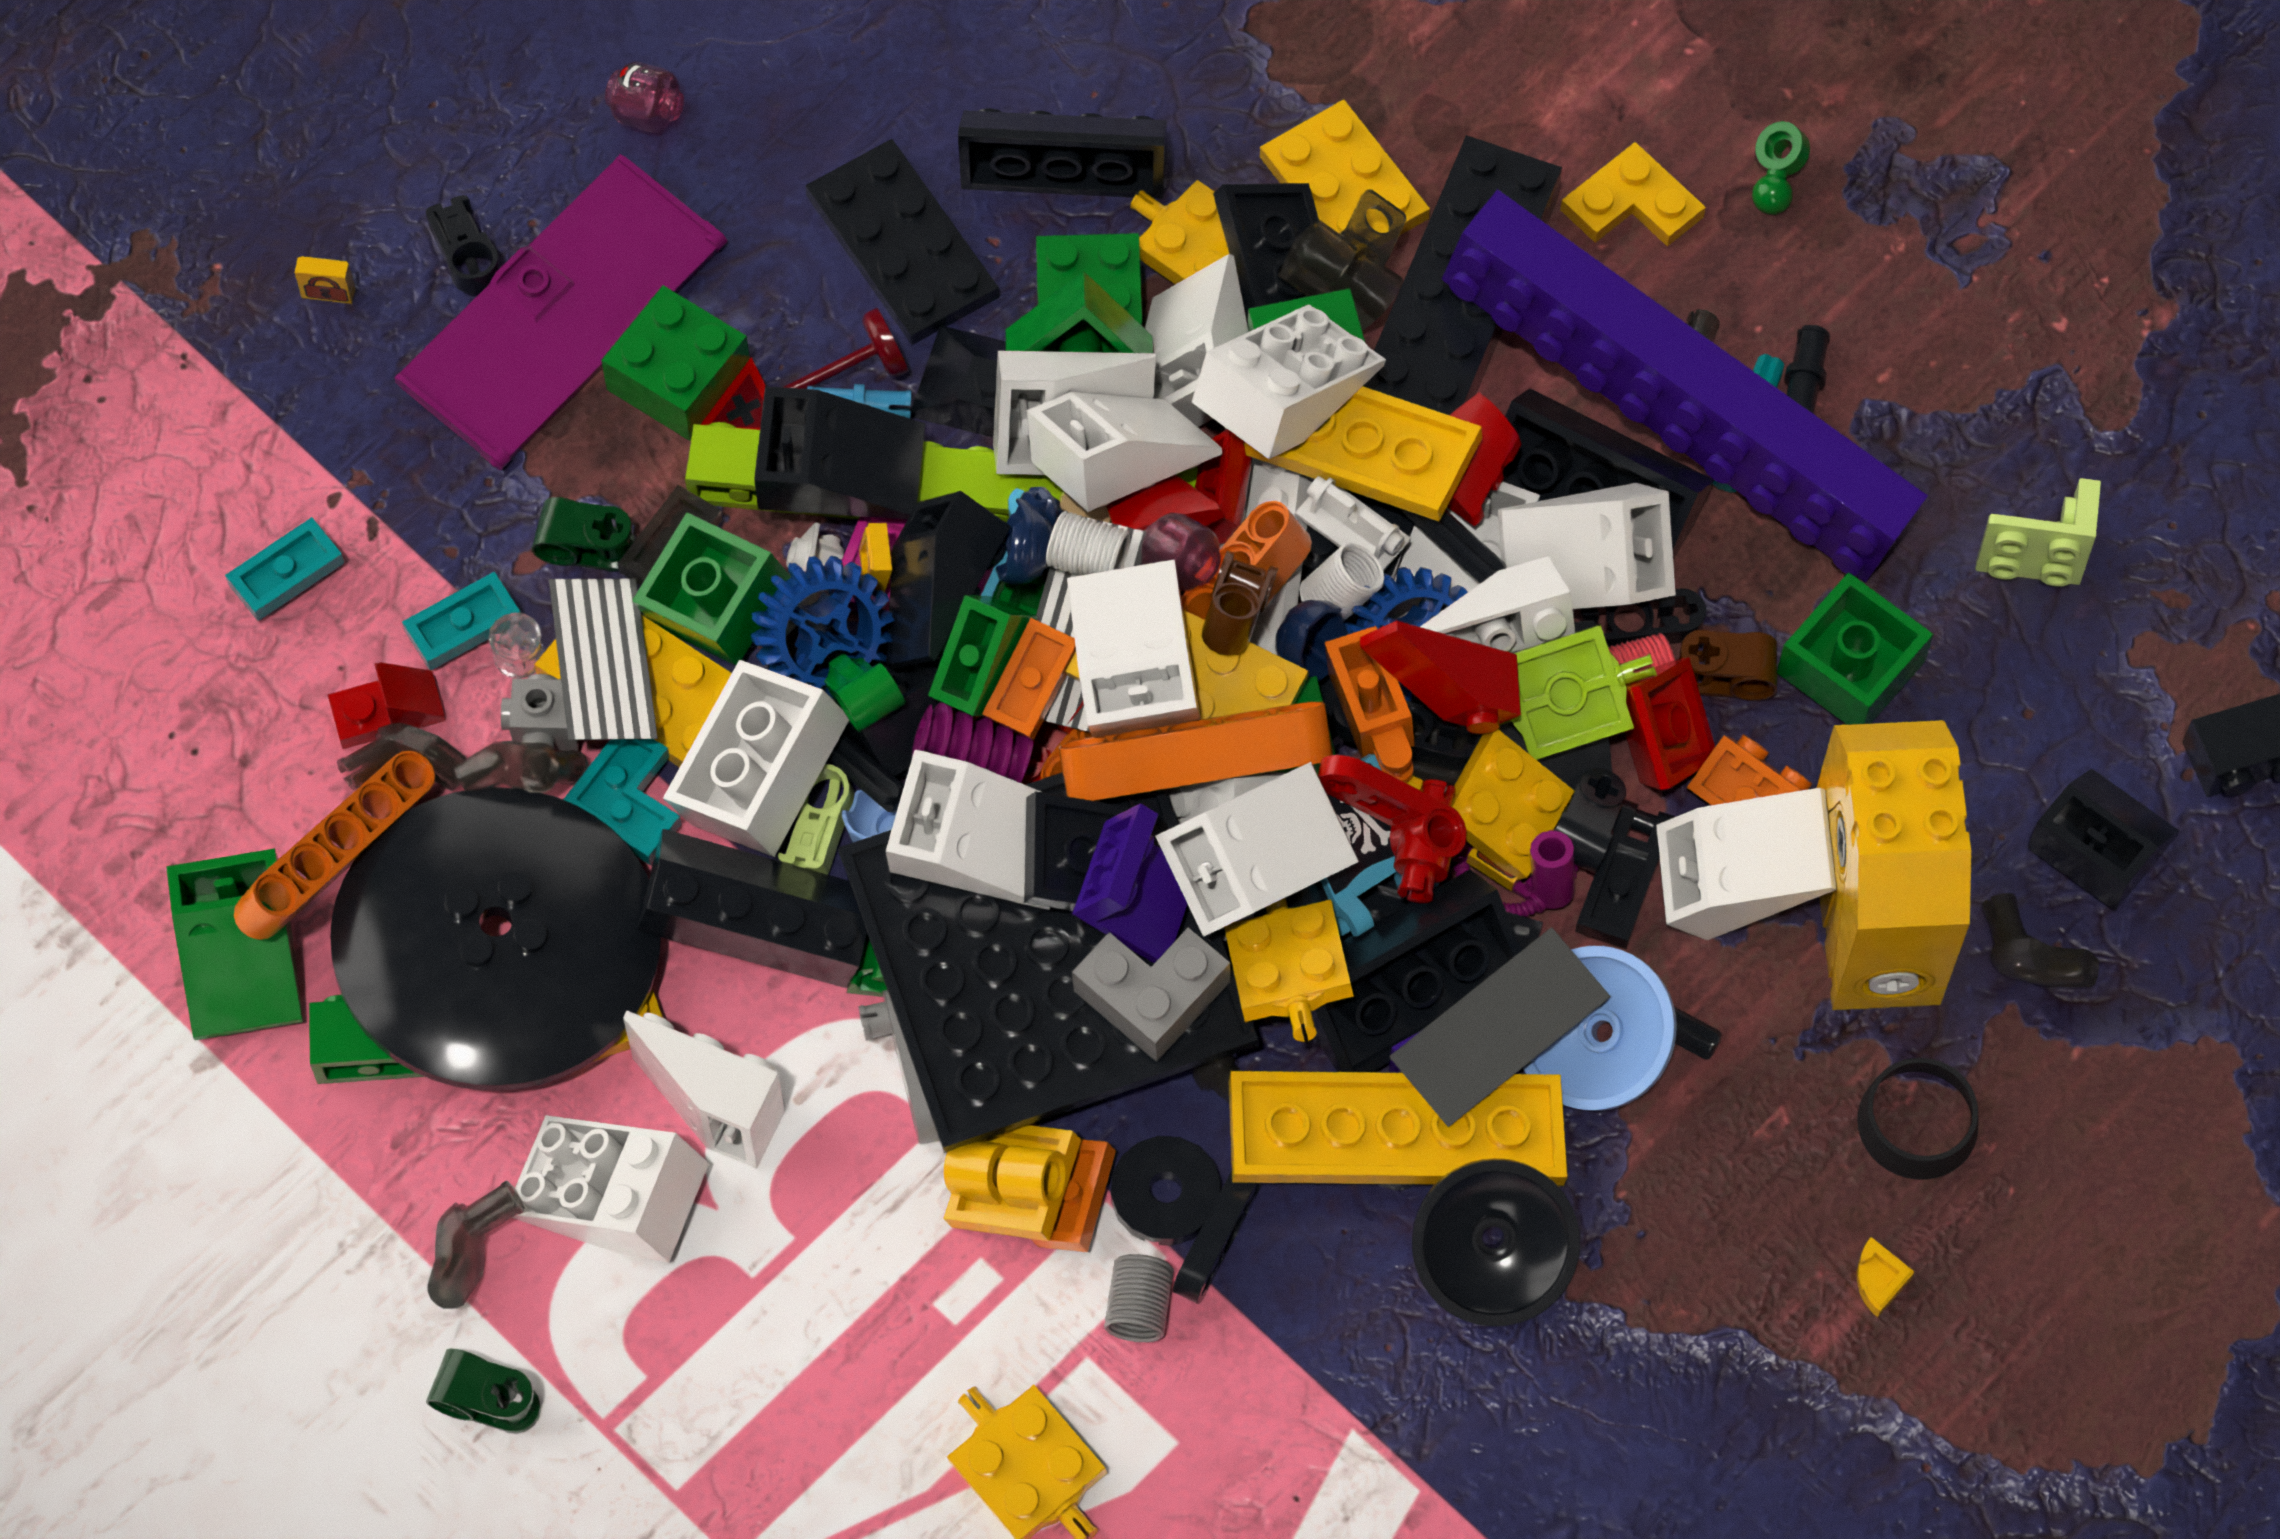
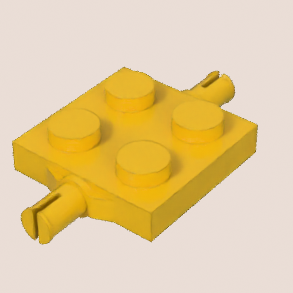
M1196 180L1176 201L1164 206L1144 190L1139 191V194L1135 195L1130 205L1131 209L1136 210L1152 221L1151 226L1139 237L1140 260L1175 285L1229 254L1213 196L1215 191L1199 180Z
M1285 897L1265 907L1267 914L1233 922L1225 926L1224 929L1245 1022L1269 1016H1289L1293 1038L1296 1041L1305 1042L1301 1024L1305 1025L1308 1041L1312 1040L1317 1034L1311 1011L1326 1003L1354 997L1331 899L1288 909Z
M1033 1384L1011 1404L998 1408L996 1411L982 1396L976 1386L967 1391L980 1409H977L965 1393L962 1394L957 1403L966 1410L978 1426L971 1437L950 1453L947 1459L1014 1539H1030L1042 1528L1060 1521L1074 1539H1087L1086 1535L1075 1523H1078L1092 1539L1098 1532V1529L1092 1525L1077 1506L1085 1492L1107 1474V1470L1038 1388Z

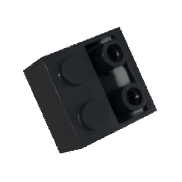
M2090 769L2069 783L2038 820L2028 849L2116 911L2174 841L2180 831L2098 772Z

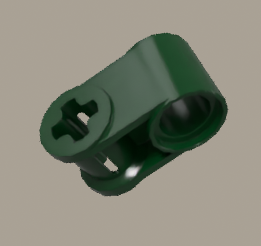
M552 497L546 499L543 503L531 551L540 560L553 565H574L601 569L608 572H619L634 563L638 555V545L632 534L630 518L621 508L582 503L563 497ZM612 519L616 521L617 527L613 526ZM606 551H609L611 559L607 558Z
M453 1348L446 1349L426 1399V1404L444 1415L459 1420L474 1421L513 1434L528 1431L536 1424L541 1413L540 1399L524 1373L486 1361L475 1354ZM516 1394H520L522 1398L520 1403L513 1401ZM503 1400L511 1401L507 1409H504L501 1404Z

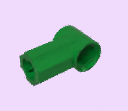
M846 654L838 656L829 663V673L824 683L831 696L838 701L845 715L858 732L863 731L905 705L901 691L890 673L881 663L872 667L863 658H850Z

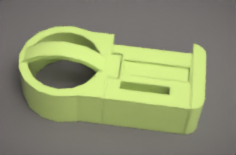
M831 764L824 765L813 785L814 787L819 782L830 779L829 790L823 808L810 806L808 795L797 815L798 818L786 854L778 853V858L781 862L828 874L845 825L841 817L842 810L849 811L855 795L853 785L847 775L840 768ZM842 782L844 790L840 800L837 802Z

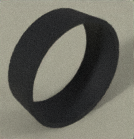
M1930 1058L1905 1059L1886 1068L1863 1095L1857 1117L1859 1135L1870 1156L1886 1170L1909 1179L1927 1180L1938 1178L1951 1173L1961 1166L1975 1146L1978 1135L1977 1099L1968 1081L1953 1067ZM1906 1072H1924L1946 1080L1961 1093L1969 1106L1972 1123L1968 1133L1954 1148L1937 1155H1915L1897 1148L1884 1137L1875 1121L1873 1101L1879 1084L1894 1075Z

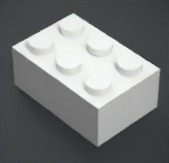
M739 660L663 799L692 826L775 857L849 719L824 690Z

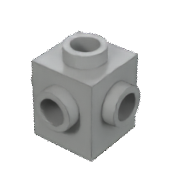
M546 674L531 675L527 679H512L511 698H502L501 728L502 730H510L514 750H523L532 755H547L554 750L578 751L579 740H568L561 679Z

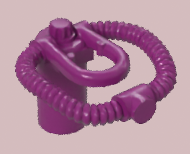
M1550 830L1542 832L1531 843V877L1525 884L1520 879L1512 889L1513 892L1526 899V901H1522L1521 904L1517 902L1516 905L1515 903L1503 902L1506 912L1528 917L1529 914L1533 915L1535 912L1542 913L1546 908L1557 909L1564 907L1574 897L1575 880L1577 879L1576 871L1579 868L1574 864L1572 840L1560 831ZM1467 841L1461 852L1455 855L1453 859L1455 865L1453 869L1456 872V877L1470 869L1466 860L1473 846Z

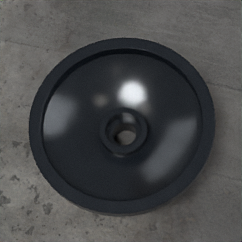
M1490 1158L1459 1166L1443 1176L1429 1190L1415 1216L1411 1247L1414 1265L1423 1286L1442 1308L1470 1323L1484 1326H1507L1521 1323L1537 1316L1549 1308L1562 1295L1570 1283L1578 1263L1580 1233L1577 1218L1569 1200L1552 1179L1528 1164L1510 1159ZM1492 1226L1500 1228L1502 1230V1237L1499 1242L1487 1244L1482 1240V1234L1485 1229Z

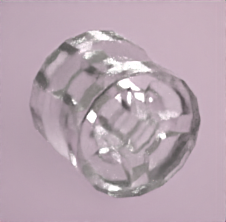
M510 613L503 615L494 622L488 637L495 666L502 674L510 678L521 679L529 677L536 673L534 664L545 652L540 627L532 617L526 614ZM523 646L526 647V648H525L523 651H521V653H520V648L523 647Z

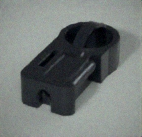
M460 195L450 200L451 206L442 208V205L439 203L429 207L426 210V216L430 231L449 268L453 284L457 289L465 293L479 294L489 285L501 266L497 249L490 242L486 232L480 233L472 217L473 212L469 198L465 195ZM475 257L486 258L492 261V263L486 270L480 272ZM465 262L470 274L459 272L458 267Z

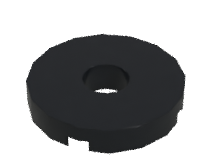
M1156 1136L1137 1142L1121 1156L1112 1173L1111 1203L1118 1221L1132 1236L1143 1241L1147 1239L1151 1242H1159V1245L1174 1246L1197 1237L1220 1193L1221 1180L1214 1161L1200 1146L1181 1137ZM1163 1179L1172 1180L1180 1186L1182 1192L1172 1202L1164 1203L1157 1201L1150 1193V1188L1155 1182Z

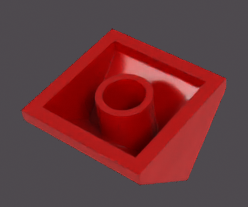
M1689 657L1656 666L1657 676L1626 685V704L1634 728L1625 731L1638 779L1641 784L1659 790L1671 788L1699 771L1715 748Z

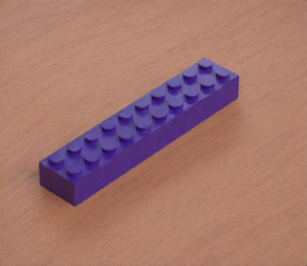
M1498 189L1462 232L1441 279L1449 285L1456 296L1462 300L1475 303L1489 313L1495 323L1502 329L1517 333L1531 343L1537 353L1544 359L1559 363L1573 373L1580 384L1586 389L1601 393L1619 406L1620 411L1628 419L1637 423H1643L1661 436L1663 442L1670 449L1678 453H1685L1699 463L1712 479L1722 484H1728L1745 496L1754 509L1763 514H1770L1787 526L1792 535L1800 542L1813 545L1829 556L1836 567L1846 574L1849 572L1866 583L1928 497L1927 494Z

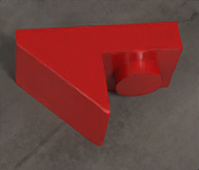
M379 662L374 664L378 681L327 694L342 749L446 721L431 670Z

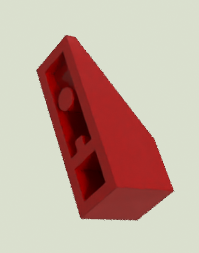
M1397 620L1360 637V648L1444 721L1466 726L1467 731L1471 733L1485 734L1498 730L1499 724L1521 715L1517 654Z

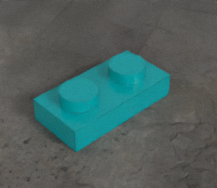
M311 517L227 573L225 577L231 589L255 619L259 621L345 562L339 549Z
M494 571L402 621L405 633L428 669L433 670L521 622L522 616L517 605Z

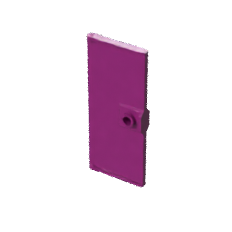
M620 154L528 246L521 247L495 273L489 285L395 376V383L478 451L480 456L493 467L502 470L602 368L601 359L658 290L664 285L677 293L728 241L722 232L707 220H703L628 158Z

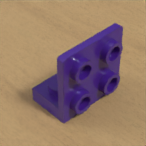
M1140 803L1105 821L1072 914L1106 935L1110 932L1126 947L1155 963L1175 942L1188 903L1162 849L1154 845V836L1151 834L1158 813Z

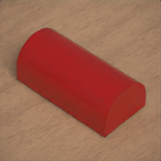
M1228 429L1211 438L1222 447V454L1198 466L1195 488L1218 503L1223 510L1224 518L1204 527V541L1217 544L1226 543L1243 523L1253 457L1246 455L1245 441Z

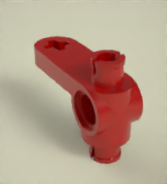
M1345 755L1324 757L1320 762L1318 777L1326 793L1391 826L1390 845L1395 855L1393 866L1402 875L1401 884L1398 886V895L1402 898L1407 896L1408 901L1415 903H1428L1432 901L1434 883L1444 881L1447 878L1451 857L1459 854L1466 842L1465 823L1459 812L1451 807L1456 794V788L1449 785L1446 792H1444L1447 782L1429 779L1423 781L1420 790L1360 759Z

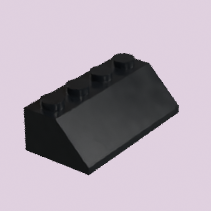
M985 108L979 111H963L958 128L961 189L1134 198L1136 194H1139V191L1144 190L1154 199H1163L1167 120H1154L1147 116L1110 118L1094 113H1086L1080 116L1053 115L1046 111L1008 113L993 108Z
M1531 388L1511 401L1505 417L1518 433L1521 446L1513 461L1504 467L1502 472L1504 479L1502 482L1539 494V501L1632 483H1639L1668 491L1674 560L1699 516L1714 479Z
M662 829L637 930L847 988L860 966L867 935L849 880Z
M1469 869L1434 889L1432 901L1428 903L1411 902L1374 923V927L1363 934L1351 936L1341 942L1354 997L1329 1002L1311 1011L1317 1031L1315 1039L1337 1072H1373L1389 1063L1391 1047L1423 1030L1522 951L1497 888Z

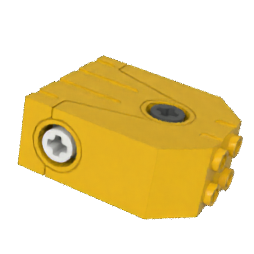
M1944 720L1833 726L1816 787L1825 789L1837 888L1835 891L1819 896L1822 926L1826 928L1824 943L1828 978L1831 977L1832 981L1830 991L1832 1010L1941 1005L1970 925L1971 843L1969 832H1966L1965 826L1967 812L1963 781L1959 779V749Z

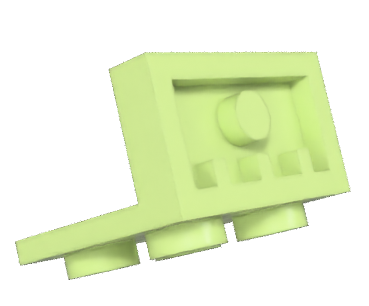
M2080 478L2074 497H2064L2061 520L2057 522L1999 514L1989 515L1976 559V571L1987 572L1998 579L2023 577L2038 579L2051 586L2080 585L2096 538L2101 481Z

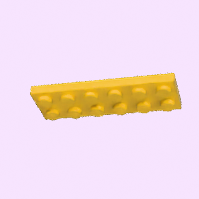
M1231 1071L1229 1075L1232 1183L1436 1184L1443 1176L1459 1166L1490 1158L1510 1159L1528 1164L1546 1174L1558 1186H1564L1567 1179L1561 1075L1514 1074L1449 1127L1403 1073Z

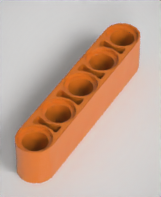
M1317 701L1085 738L1059 746L1067 797L1091 801L1301 767L1309 762L1317 764L1324 757L1333 755L1325 703Z
M402 751L396 754L263 872L235 905L234 919L241 932L257 940L268 939L274 936L344 873L369 845L402 814L414 808L434 784L435 772L429 760L414 751ZM332 841H334L335 843H337L340 848H338L336 845H334V844L332 843ZM297 871L301 872L306 877V879L301 877L297 873ZM262 902H265L266 904H268V905L271 907L272 910H269L268 908H266V907L262 904Z

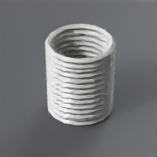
M1064 511L1059 515L1052 530L1046 552V563L1048 567L1052 566L1055 569L1059 568V570L1064 569L1065 572L1069 571L1070 574H1079V576L1122 569L1129 550L1130 533L1128 530L1124 531L1123 528L1118 529L1117 526H1108L1107 523L1102 524V522H1097V520L1092 521L1091 518H1082L1081 515L1077 516L1076 513Z
M1345 543L1301 582L1299 589L1301 601H1330L1342 608L1339 615L1344 622L1353 614L1351 611L1354 606H1362L1372 597L1373 593H1376L1383 587L1385 580L1383 568L1374 554L1364 546L1355 543Z

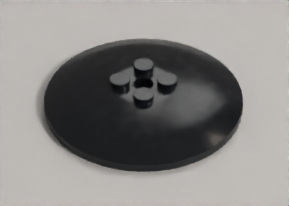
M503 787L469 789L437 797L402 814L354 860L343 879L335 901L330 935L332 964L336 982L347 1008L363 1032L379 1049L413 1072L444 1084L474 1090L501 1091L542 1085L567 1076L600 1057L625 1034L626 1028L623 1017L626 1011L639 1015L645 1005L656 978L661 937L637 930L649 878L632 850L609 826L577 805L558 797L537 791ZM491 916L504 917L512 925L510 930L501 936H490L483 932L480 926L485 919Z

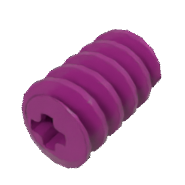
M940 702L933 710L931 704L926 708L916 731L912 747V757L914 750L930 752L972 763L1021 783L1031 757L1033 740L1018 733L1013 736L1012 730L1000 724L993 730V721L984 716L977 718L974 723L973 716L961 710L953 716L952 706Z

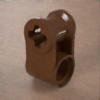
M1227 550L1212 591V599L1202 628V639L1211 650L1223 655H1237L1247 648L1259 615L1263 614L1278 572L1277 567L1270 566L1266 570L1237 560L1235 553Z
M1703 629L1689 633L1682 641L1679 659L1690 658L1696 682L1699 675H1704L1702 682L1697 683L1700 696L1735 697L1748 701H1760L1768 699L1777 693V640L1773 636L1761 632L1733 633ZM1700 643H1704L1702 651L1698 650Z

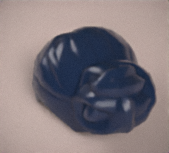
M1031 487L1029 491L1021 495L1020 499H1016L1018 504L1017 510L1010 515L1007 524L1011 526L1005 536L1008 557L1006 563L995 568L998 579L1002 582L1012 585L1030 583L1032 580L1043 575L1044 570L1048 568L1046 563L1048 543L1059 515L1064 511L1061 509L1060 501L1053 497L1045 487Z
M1306 600L1289 609L1276 633L1275 651L1277 656L1308 670V677L1317 676L1318 681L1322 680L1328 675L1325 642L1349 635L1339 615L1342 608L1326 600Z

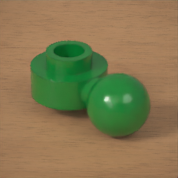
M1785 121L1775 122L1767 126L1759 135L1755 146L1758 161L1768 170L1766 176H1763L1755 183L1752 190V200L1759 211L1768 215L1780 214L1789 207L1793 198V191L1786 178L1788 175L1799 171L1807 162L1810 154V142L1805 133L1794 124ZM1792 146L1790 153L1785 158H1782L1784 149Z

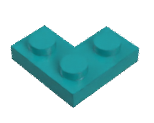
M610 739L563 799L596 816L628 845L636 857L649 865L654 861L662 829L676 832L682 825L680 815L643 793L644 789L669 758L668 747L655 739Z

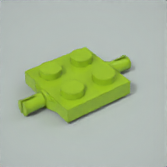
M1601 624L1514 652V654H1517L1521 715L1501 723L1499 726L1513 722V725L1524 738L1528 753L1536 760L1633 729L1634 726L1626 704V685L1657 676L1654 666L1633 672L1635 669L1653 664L1651 655L1647 654V656L1619 664L1618 660L1608 649Z

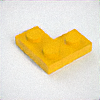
M1634 142L1563 198L1560 211L1595 243L1633 214L1668 247L1704 218L1706 207L1644 149Z

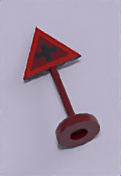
M878 307L864 314L862 318L863 327L871 341L870 344L784 386V388L807 389V386L817 385L875 355H878L885 371L892 377L901 376L909 372V369ZM752 357L700 425L724 422L736 428L760 430L766 385Z

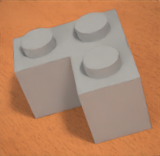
M1189 927L1152 967L1109 932L1072 971L1073 987L1075 993L1157 1062L1230 983V962Z

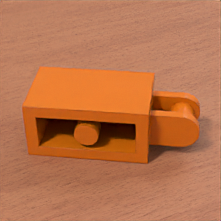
M1373 626L1325 642L1328 674L1361 758L1368 754H1375L1382 771L1407 783L1414 773L1411 747L1415 746L1412 715L1398 680L1360 648V637L1376 630L1377 627Z

